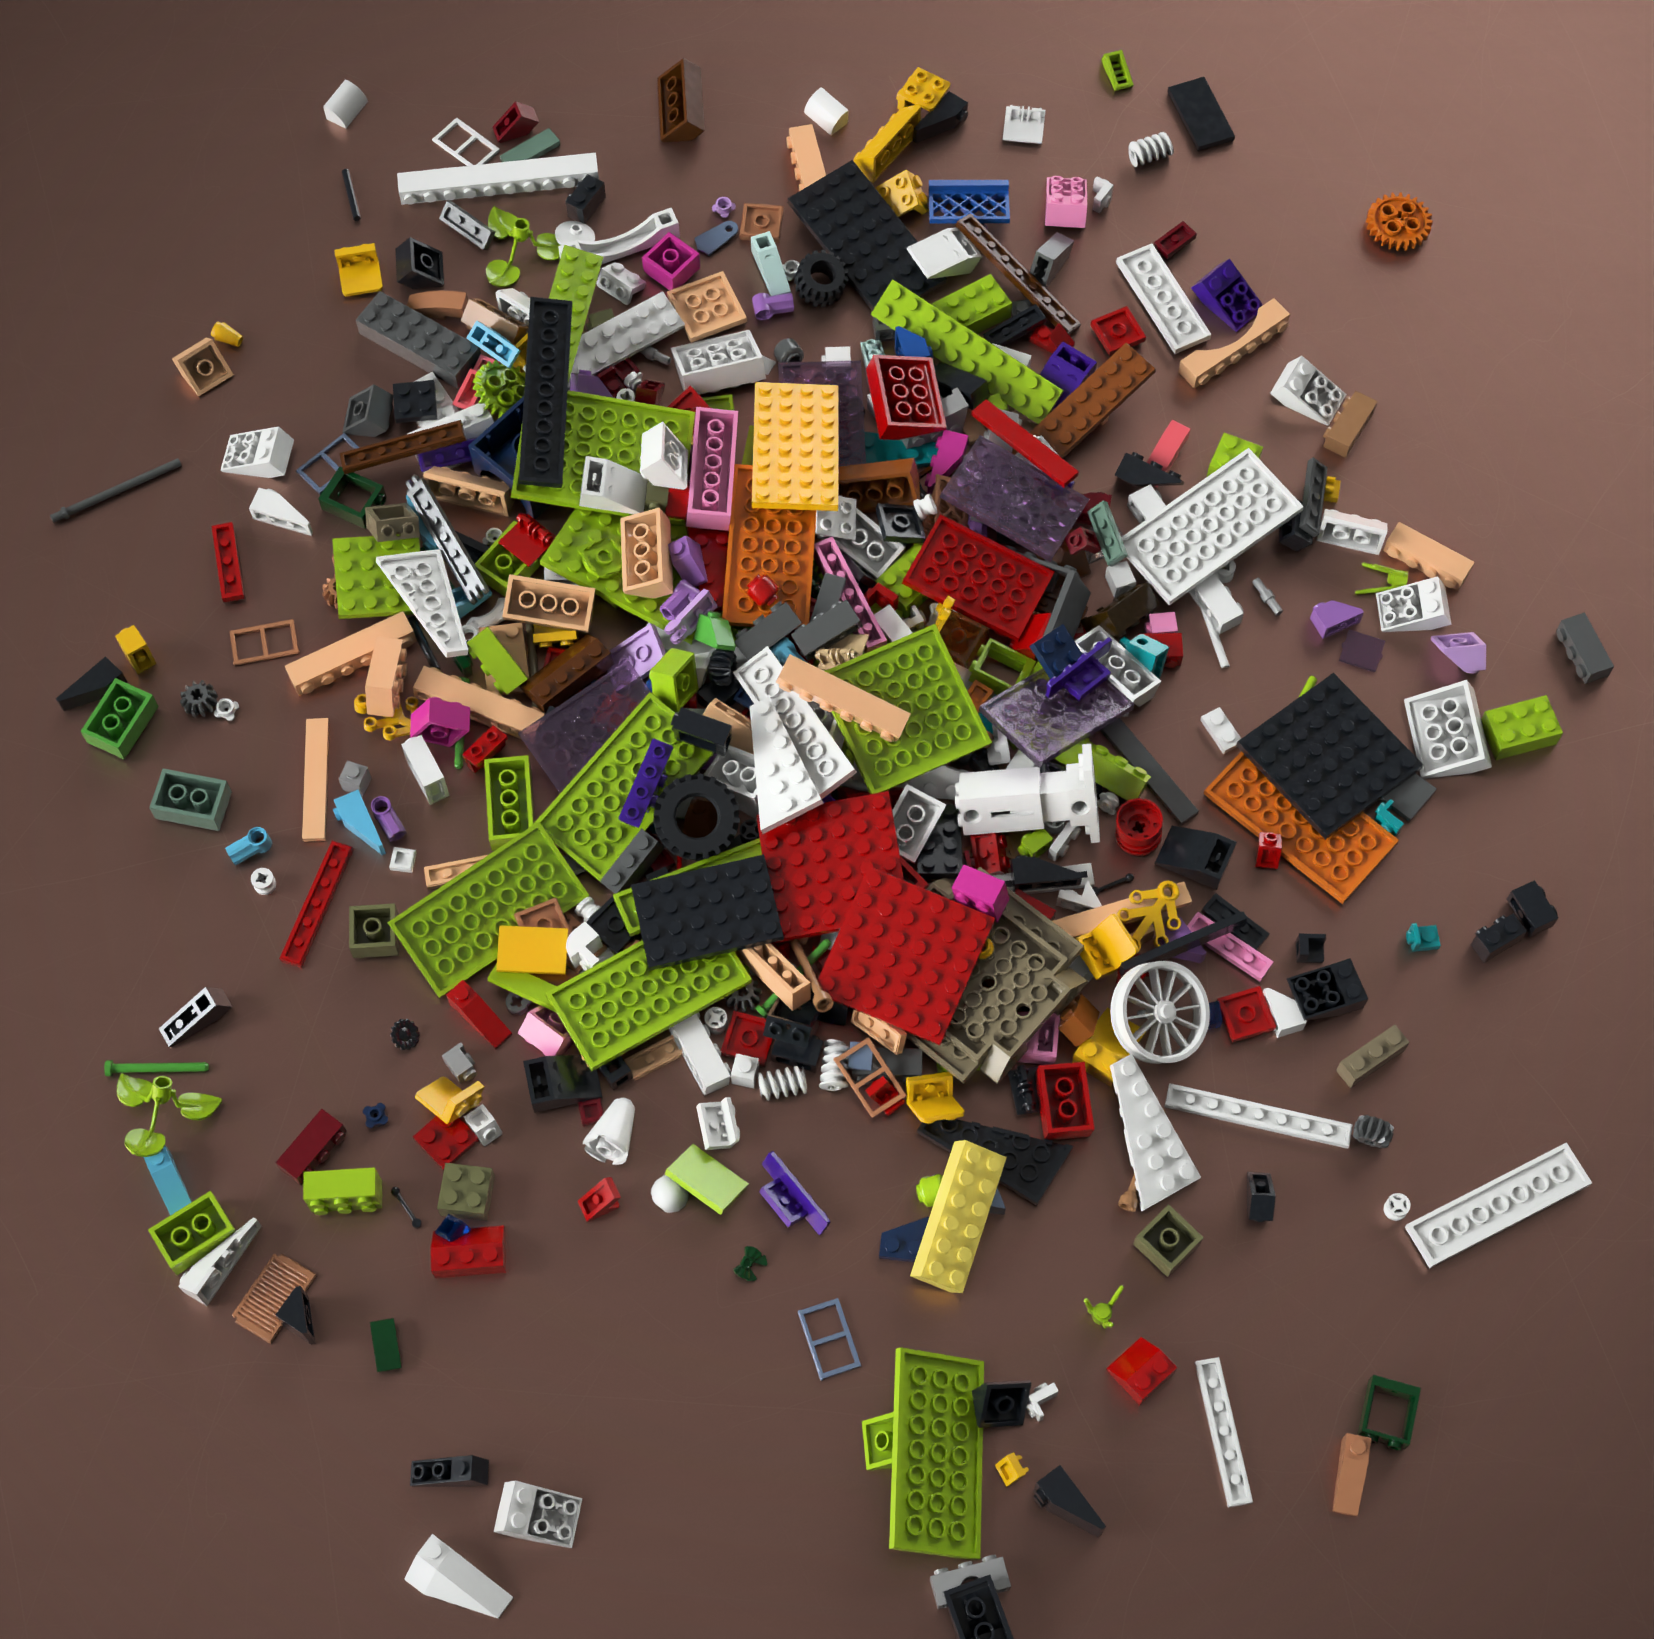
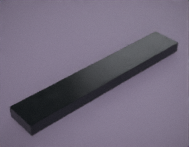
M1241 911L1121 962L1119 973L1123 977L1126 972L1137 965L1165 961L1245 926L1247 916L1244 911Z

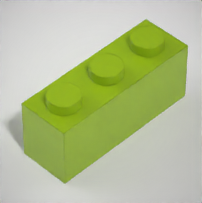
M486 627L467 642L469 645L468 652L474 659L478 657L483 663L480 666L487 676H493L496 680L493 684L501 694L505 692L508 695L529 679L489 627Z

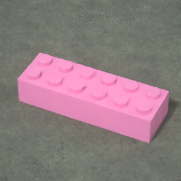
M696 407L686 527L729 531L738 411Z

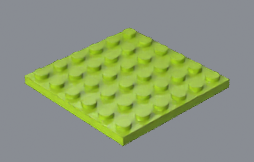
M936 624L825 671L911 713L900 738L896 742L893 740L889 742L882 739L879 733L873 730L872 732L866 731L860 727L859 723L853 720L852 722L845 721L840 717V714L832 711L870 794L885 792L992 743Z

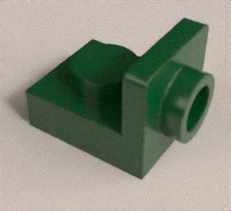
M468 655L452 657L453 662L464 677L469 678L473 675L471 667L474 665Z

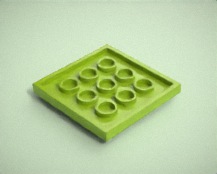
M373 536L332 538L339 619L394 616L402 611L405 615L414 614L378 566L376 557L420 552L419 537L377 542Z

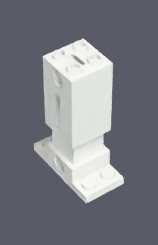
M1082 744V754H1078L1079 763L1066 764V771L1040 773L1039 766L959 773V782L955 783L957 795L955 796V806L959 810L958 826L963 827L964 835L1044 829V822L1070 820L1071 827L1085 826L1086 834H1090L1091 843L1100 842L1099 811L1091 744Z

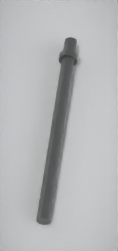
M178 458L67 508L64 506L60 511L51 514L50 517L53 523L63 518L69 519L72 514L182 466Z

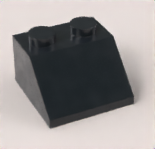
M411 237L395 249L398 283L411 289L444 286L442 251Z

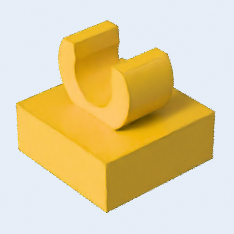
M1327 476L1323 501L1337 503L1341 481L1336 480V477Z
M1014 1452L995 1464L1006 1487L1016 1483L1029 1470L1028 1467L1022 1468L1019 1462L1022 1456H1016Z

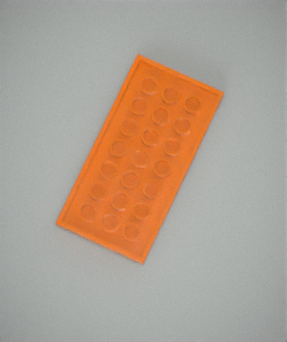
M734 464L722 618L728 620L730 626L754 627L753 621L762 614L764 617H767L772 613L770 608L780 601L782 604L785 602L789 604L802 623L800 625H807L810 614L816 510L752 508L753 465ZM758 574L760 576L768 575L779 587L776 593L778 598L770 606L767 604L758 606L747 595V590L749 589L747 585Z
M1242 751L1203 793L1257 837L1260 832L1281 834V856L1341 904L1352 895L1399 842V839L1364 812L1325 840Z

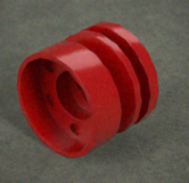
M1143 798L1131 799L1121 805L1116 815L1115 837L1117 844L1123 851L1130 855L1143 856L1157 849L1161 843L1163 816L1159 807L1154 802Z

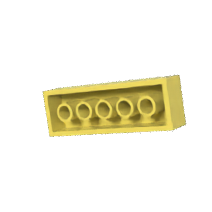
M967 1140L954 1141L914 1262L911 1277L951 1293H963L1007 1157Z

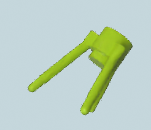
M1363 562L1362 566L1388 573L1387 583L1391 584V586L1356 590L1355 594L1378 593L1407 584L1408 571Z
M1123 1285L1117 1289L1107 1304L1099 1303L1092 1307L1090 1301L1087 1298L1084 1299L1088 1309L1087 1312L1092 1314V1319L1095 1323L1102 1325L1105 1329L1114 1326V1323L1109 1322L1112 1316L1111 1308L1122 1293Z

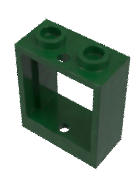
M339 467L318 500L322 510L366 529L365 507L382 506L385 504L387 496L383 485L354 472L344 474L342 467ZM348 483L372 493L361 512L337 502Z
M1372 1375L1368 1381L1357 1435L1371 1438V1444L1381 1442L1388 1444L1387 1447L1392 1450L1402 1451V1449H1406L1411 1442L1421 1388ZM1375 1391L1408 1400L1401 1438L1367 1429Z

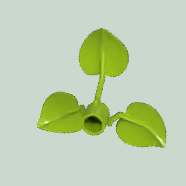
M493 206L488 217V227L495 231L494 237L504 239L509 235L514 237V243L508 263L498 259L491 261L487 265L486 276L489 283L496 287H508L518 281L520 269L513 266L512 263L517 243L526 241L528 237H530L533 245L537 246V254L546 260L559 259L558 246L561 245L557 242L555 234H539L536 242L533 231L529 230L530 224L528 220L518 218L509 212Z
M121 1073L117 1082V1096L121 1103L137 1107L143 1102L149 1103L151 1099L155 1101L150 1130L138 1128L129 1131L125 1136V1147L132 1154L139 1157L154 1156L163 1150L166 1141L165 1136L161 1133H155L154 1130L159 1104L167 1103L171 1097L175 1106L181 1108V1114L191 1120H204L210 1117L221 1104L222 1098L201 1093H184L177 1099L176 1090L172 1089V1080L167 1076H158L151 1083L147 1080L130 1077Z

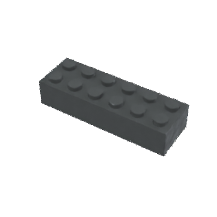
M381 291L378 292L356 319L359 334L428 373L433 372L437 378L457 389L461 387L470 368H474L481 354L480 347Z

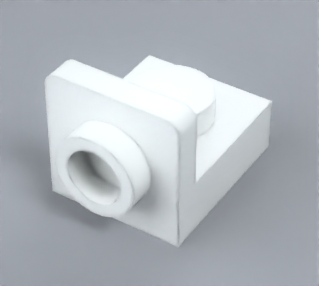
M915 605L911 606V619L906 618L903 621L914 633L924 629L926 618L921 610L918 611Z
M483 1104L464 1116L465 1121L477 1135L483 1146L488 1145L503 1134L496 1120Z

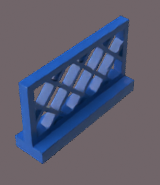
M929 180V224H956L958 220L970 213L980 223H1010L1009 180ZM934 200H944V201H942V202L939 204V203H937V202L934 201ZM954 200H964V201H962V202L959 204V203H957V202L954 201ZM975 200H984V201H982V202L979 204V203H977ZM995 200H1004V201H1002V202L999 204V203L996 202ZM968 203L974 207L970 211L964 207ZM988 203L994 206L990 211L984 207ZM951 204L954 208L949 211L944 206ZM938 211L944 213L943 216H934ZM961 211L965 215L956 216L955 213ZM981 211L985 215L976 216L975 213ZM1001 211L1005 216H996L995 213Z

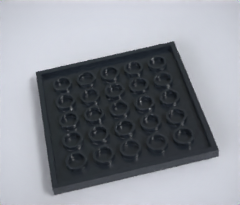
M1332 673L1241 738L1236 744L1244 755L1325 840L1423 767L1421 761L1335 673Z

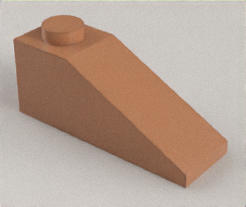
M1349 1433L1342 1438L1332 1512L1358 1516L1368 1467L1371 1438Z

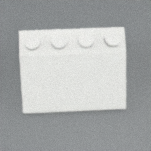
M750 330L671 348L683 391L691 385L700 395L707 392H718L729 387L736 388L742 384L755 383L766 379L763 357Z
M1467 680L1404 699L1416 757L1423 764L1422 769L1419 770L1423 779L1471 774L1492 767L1475 691Z

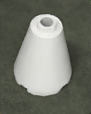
M627 1098L615 1099L587 1134L583 1144L586 1145L584 1149L590 1156L604 1163L606 1159L612 1160L613 1165L623 1164L627 1160L635 1114V1106L631 1100Z

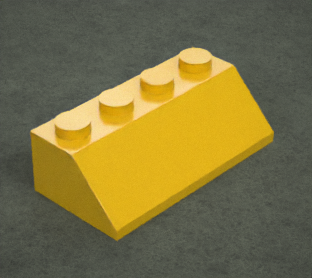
M921 106L903 107L897 113H894L890 117L889 122L879 129L877 135L867 142L865 148L855 155L853 161L870 182L874 183L913 140V130L921 121Z

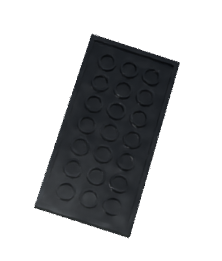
M853 160L787 199L789 206L822 248L826 250V253L833 252L834 257L839 256L841 258L840 262L846 264L845 269H848V281L872 311L892 279L921 298L946 283V277L927 279L907 250L909 246L918 241Z

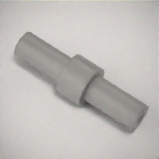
M651 346L639 352L644 354L645 358L652 361L657 360L666 365H669L671 362V357L658 352V349Z
M1259 577L1254 579L1252 583L1261 594L1260 598L1262 601L1270 606L1276 616L1280 615L1283 610L1274 599L1275 595L1271 589H1267Z

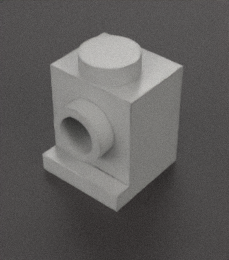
M461 1042L442 1055L445 1064L460 1084L464 1081H470L476 1076L477 1072L473 1068L475 1062L470 1054L466 1053Z

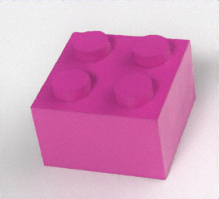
M670 232L642 257L643 271L668 290L682 286L700 269L699 253Z
M430 697L411 714L410 738L422 735L425 742L451 747L468 733L470 729V707L464 706L459 702H447L438 697Z
M963 865L952 886L955 902L992 916L996 919L995 922L998 923L1009 901L1005 881Z

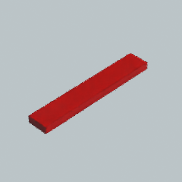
M987 399L972 410V416L1063 488L1078 477L1079 471Z
M331 841L279 958L281 962L302 968L354 849L352 846Z

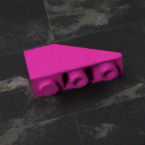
M944 430L943 435L938 436L936 442L938 452L937 455L932 456L930 467H933L931 474H927L924 485L927 486V494L931 495L933 493L936 474L949 477L963 462L968 446V435Z

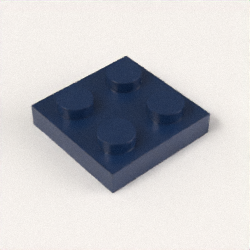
M1064 624L1029 646L1050 679L1054 676L1058 677L1062 674L1065 667L1069 664H1075L1082 655V652Z

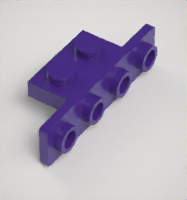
M1108 637L1104 641L1100 640L1095 644L1093 650L1089 653H1083L1075 664H1069L1065 667L1062 674L1058 677H1052L1046 685L1045 695L1050 698L1064 687L1080 701L1107 680L1111 672L1098 660L1109 652L1112 639Z
M652 739L619 815V821L639 828L645 813H649L651 807L655 808L659 797L657 795L659 788H664L668 779V775H665V767L673 750L672 745Z
M774 1151L768 1153L762 1166L774 1180L763 1186L759 1191L760 1194L788 1228L805 1218L818 1235L824 1233L830 1224L826 1213L819 1208L812 1196L806 1192L798 1182V1179L784 1165L782 1159Z

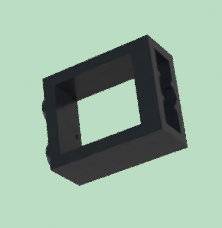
M682 707L679 714L675 712L671 721L672 731H674L676 740L725 757L733 737L732 725Z
M778 997L767 1014L763 1036L808 1048L820 1025L822 1012L817 1011L813 1002L809 1001L801 1005V1009L797 1008L792 1011Z

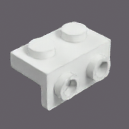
M614 262L601 268L596 285L625 305H628L631 302L632 295L645 288L646 281L641 279L639 275L625 269L622 264Z
M725 1097L721 1102L699 1103L696 1106L705 1150L730 1149L740 1140V1129L736 1125L735 1107L730 1097Z

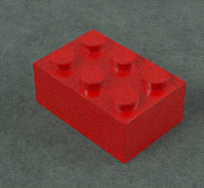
M1085 1062L1039 1065L1035 1072L1044 1139L1057 1140L1090 1137L1094 1131V1122Z

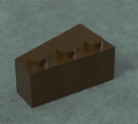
M1146 582L1132 587L1113 599V602L1107 607L1097 609V614L1084 617L1080 621L1087 633L1095 627L1101 626L1109 635L1119 638L1127 633V628L1138 625L1140 618H1146L1149 614H1153V609L1159 605V602L1150 585Z

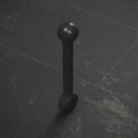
M1128 873L1124 878L1099 888L1093 887L1092 889L1096 896H1098L1101 891L1126 881H1133L1134 875Z
M393 1187L391 1194L397 1197L411 1218L412 1226L416 1229L420 1228L422 1225L421 1220L414 1216L401 1196L400 1189Z

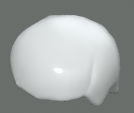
M666 1175L656 1180L651 1188L654 1203L667 1213L681 1210L686 1206L689 1199L688 1191Z

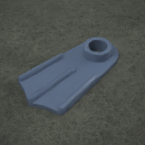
M726 221L695 237L697 250L710 256L737 234L738 225L733 221Z

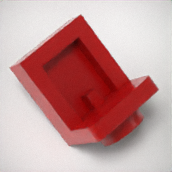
M884 1076L875 1080L865 1090L869 1097L880 1106L900 1094L896 1087ZM904 1098L883 1110L884 1113L888 1116L905 1103Z

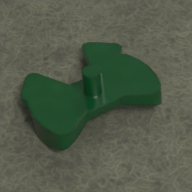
M746 1246L744 1249L745 1256L742 1258L740 1265L733 1269V1272L738 1277L746 1279V1281H755L757 1278L751 1270L753 1263L767 1266V1259L757 1248Z

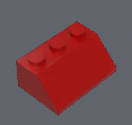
M505 1226L433 1231L431 1272L434 1278L506 1273Z

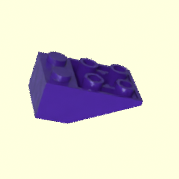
M1230 259L1217 265L1191 287L1201 303L1235 332L1257 315L1258 309L1263 306Z
M1062 342L1054 351L1039 374L1064 390L1052 411L1096 371L1097 366L1095 360L1065 342Z

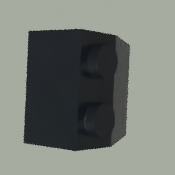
M1061 1465L1036 1482L1033 1498L1040 1508L1045 1507L1048 1512L1096 1537L1102 1535L1106 1525Z
M991 1575L943 1592L957 1639H1014Z

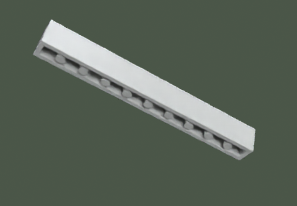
M596 153L397 173L401 205L577 187L578 182L583 180L587 174L599 179Z

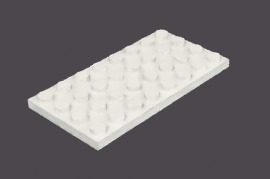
M1248 448L1121 538L1128 554L1126 558L1166 603L1171 605L1302 512L1303 505Z

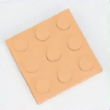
M723 271L667 291V296L672 306L685 324L684 330L691 343L747 322V317Z

